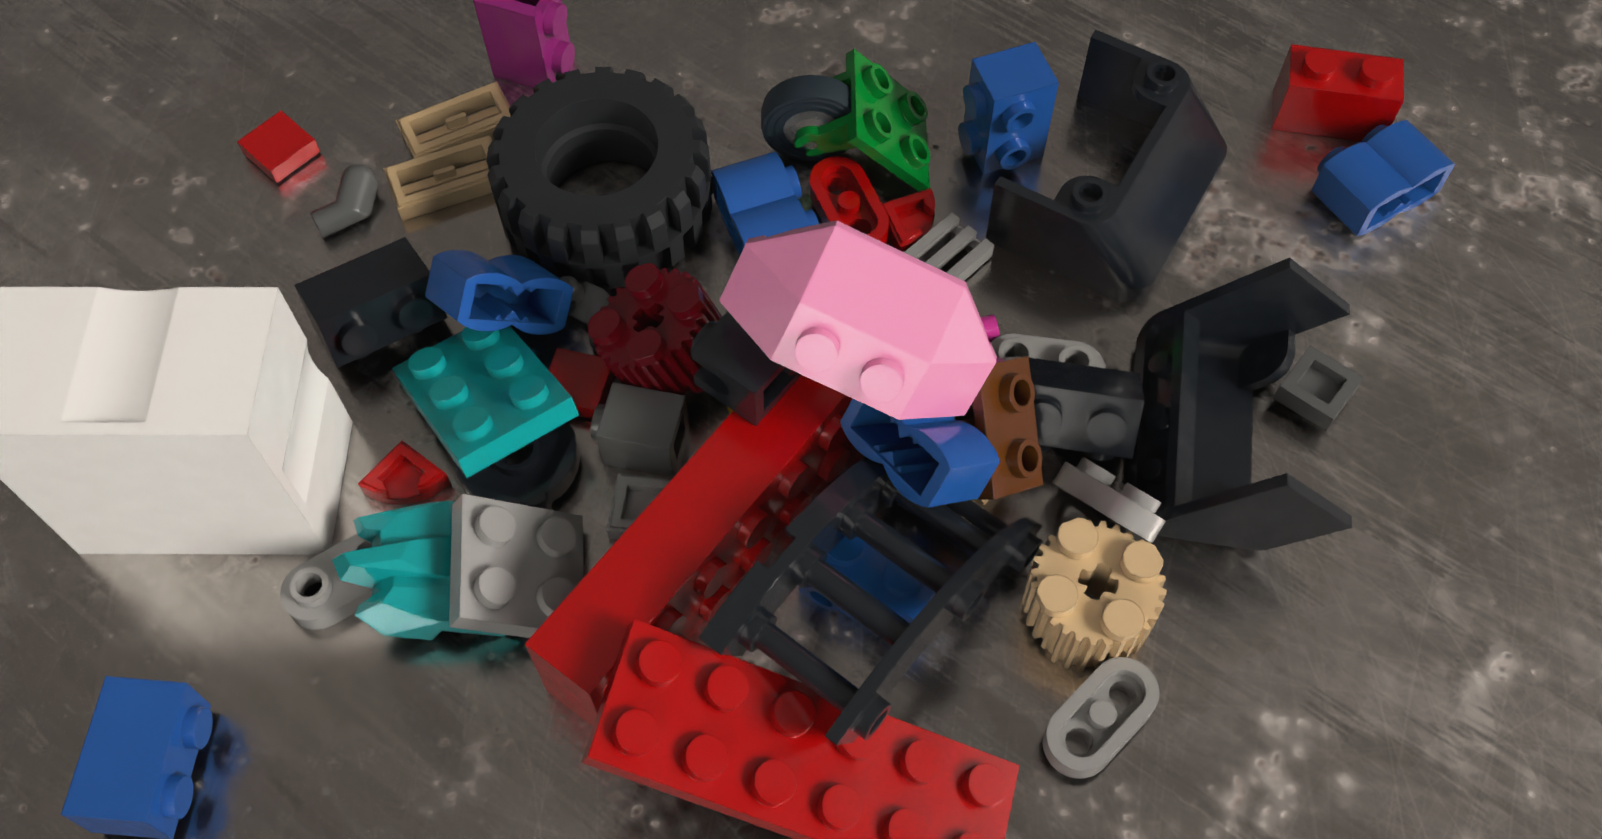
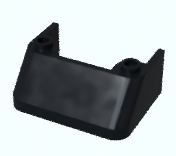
M1095 30L1090 38L1077 97L1147 126L1152 130L1118 186L1098 177L1078 176L1068 180L1053 200L1000 176L994 185L986 239L1003 249L1121 302H1137L1146 298L1154 289L1219 174L1227 154V145L1192 80L1182 66Z
M1290 257L1156 313L1144 324L1138 334L1135 348L1134 372L1140 373L1144 406L1133 458H1128L1126 483L1133 485L1161 502L1155 514L1166 522L1157 536L1264 551L1352 528V516L1288 473L1251 483L1254 390L1275 383L1288 372L1295 357L1296 334L1350 315L1349 303Z

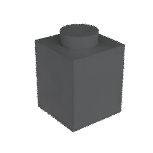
M613 382L606 404L599 403L596 406L591 422V438L597 440L603 465L673 478L676 475L690 427L686 397L684 395Z

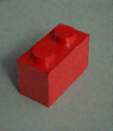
M1291 44L1273 88L1271 130L1361 142L1375 127L1381 124H1385L1388 127L1393 124L1404 102V59Z

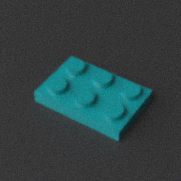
M511 326L496 331H477L465 327L463 331L433 347L418 350L408 360L392 368L401 387L466 478L579 416L572 396Z

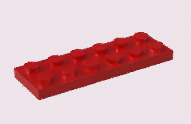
M633 619L627 626L581 763L792 839H1005L1020 766L887 715L880 727L868 740L865 741L858 736L853 743L836 745L825 735L841 712L802 682L731 655H720L708 646L637 619Z

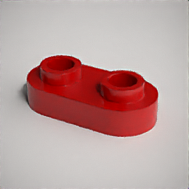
M841 156L829 157L818 162L810 173L809 193L810 199L822 222L827 223L837 220L886 244L889 217L863 168L856 161ZM842 191V193H840L839 195H835L830 192Z

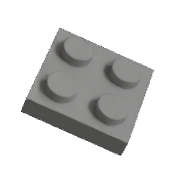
M462 494L452 504L449 627L530 638L584 578L583 516Z

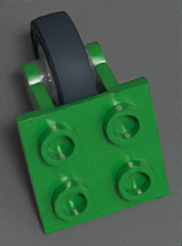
M852 49L846 53L845 72L833 77L803 75L789 78L774 86L764 98L761 109L762 133L767 144L779 154L796 160L819 161L839 156L849 149L857 148L917 191L930 188L929 162L931 158L927 143L926 120L928 118V110L925 102L919 94L906 89L889 76L881 65L872 63L857 50Z

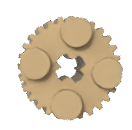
M1075 518L1062 523L1057 536L1052 534L1048 536L1046 544H1041L1037 555L1034 556L1023 590L1021 604L1023 605V613L1028 614L1026 625L1034 626L1033 638L1041 637L1043 639L1041 647L1047 649L1052 654L1050 661L1055 663L1060 659L1063 661L1065 669H1069L1071 665H1076L1077 671L1083 673L1085 667L1094 666L1097 669L1103 662L1116 657L1128 658L1130 653L1135 654L1139 648L1143 647L1164 607L1162 601L1167 592L1166 589L1162 588L1166 577L1160 575L1164 560L1154 544L1143 539L1135 541L1133 539L1134 533L1130 530L1125 534L1120 532V525L1115 524L1111 529L1107 528L1106 521H1101L1099 526H1094L1091 520L1084 518ZM1085 594H1090L1099 600L1091 599Z

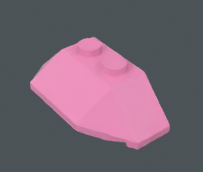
M837 220L792 229L770 237L763 235L748 238L719 300L771 361L898 420L965 416L996 364L997 356L991 342L988 340L983 322L965 281Z

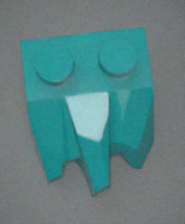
M455 501L429 502L357 517L353 520L357 536L370 542L372 547L344 552L332 559L341 581L372 588V596L357 606L355 616L383 636L433 640L441 631L505 636L504 634L449 627L452 504Z

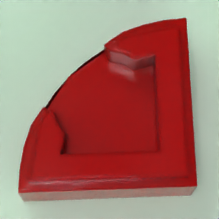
M931 188L882 203L889 217L888 236L894 248L902 252L909 249L933 228L936 204Z
M403 440L358 483L363 494L376 501L393 505H406L424 501L440 493L451 484L443 470Z

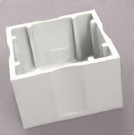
M0 287V480L78 554L318 555L331 548L353 421L329 378L312 361L308 352L307 338L278 287H176L147 291L119 290L103 287Z

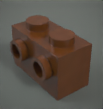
M1029 356L997 358L996 364L965 416H954L955 420L966 422L983 433L993 445L1000 459L998 467L979 496V500H995L1043 485L1041 469L1042 452L1038 443L1034 408L1035 389L1031 380Z

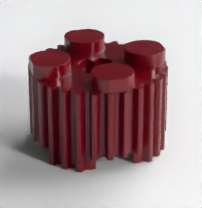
M652 263L634 267L625 278L626 287H618L616 289L617 295L609 296L607 298L609 304L602 306L600 311L596 312L588 322V335L597 347L595 349L622 384L686 396V392L689 390L693 393L703 392V389L694 384V375L702 365L692 359L691 346L701 328L710 321L718 322L722 317L721 313L694 276L691 277L688 272L680 273L677 268H674L671 272L667 268H662L659 271L656 265Z

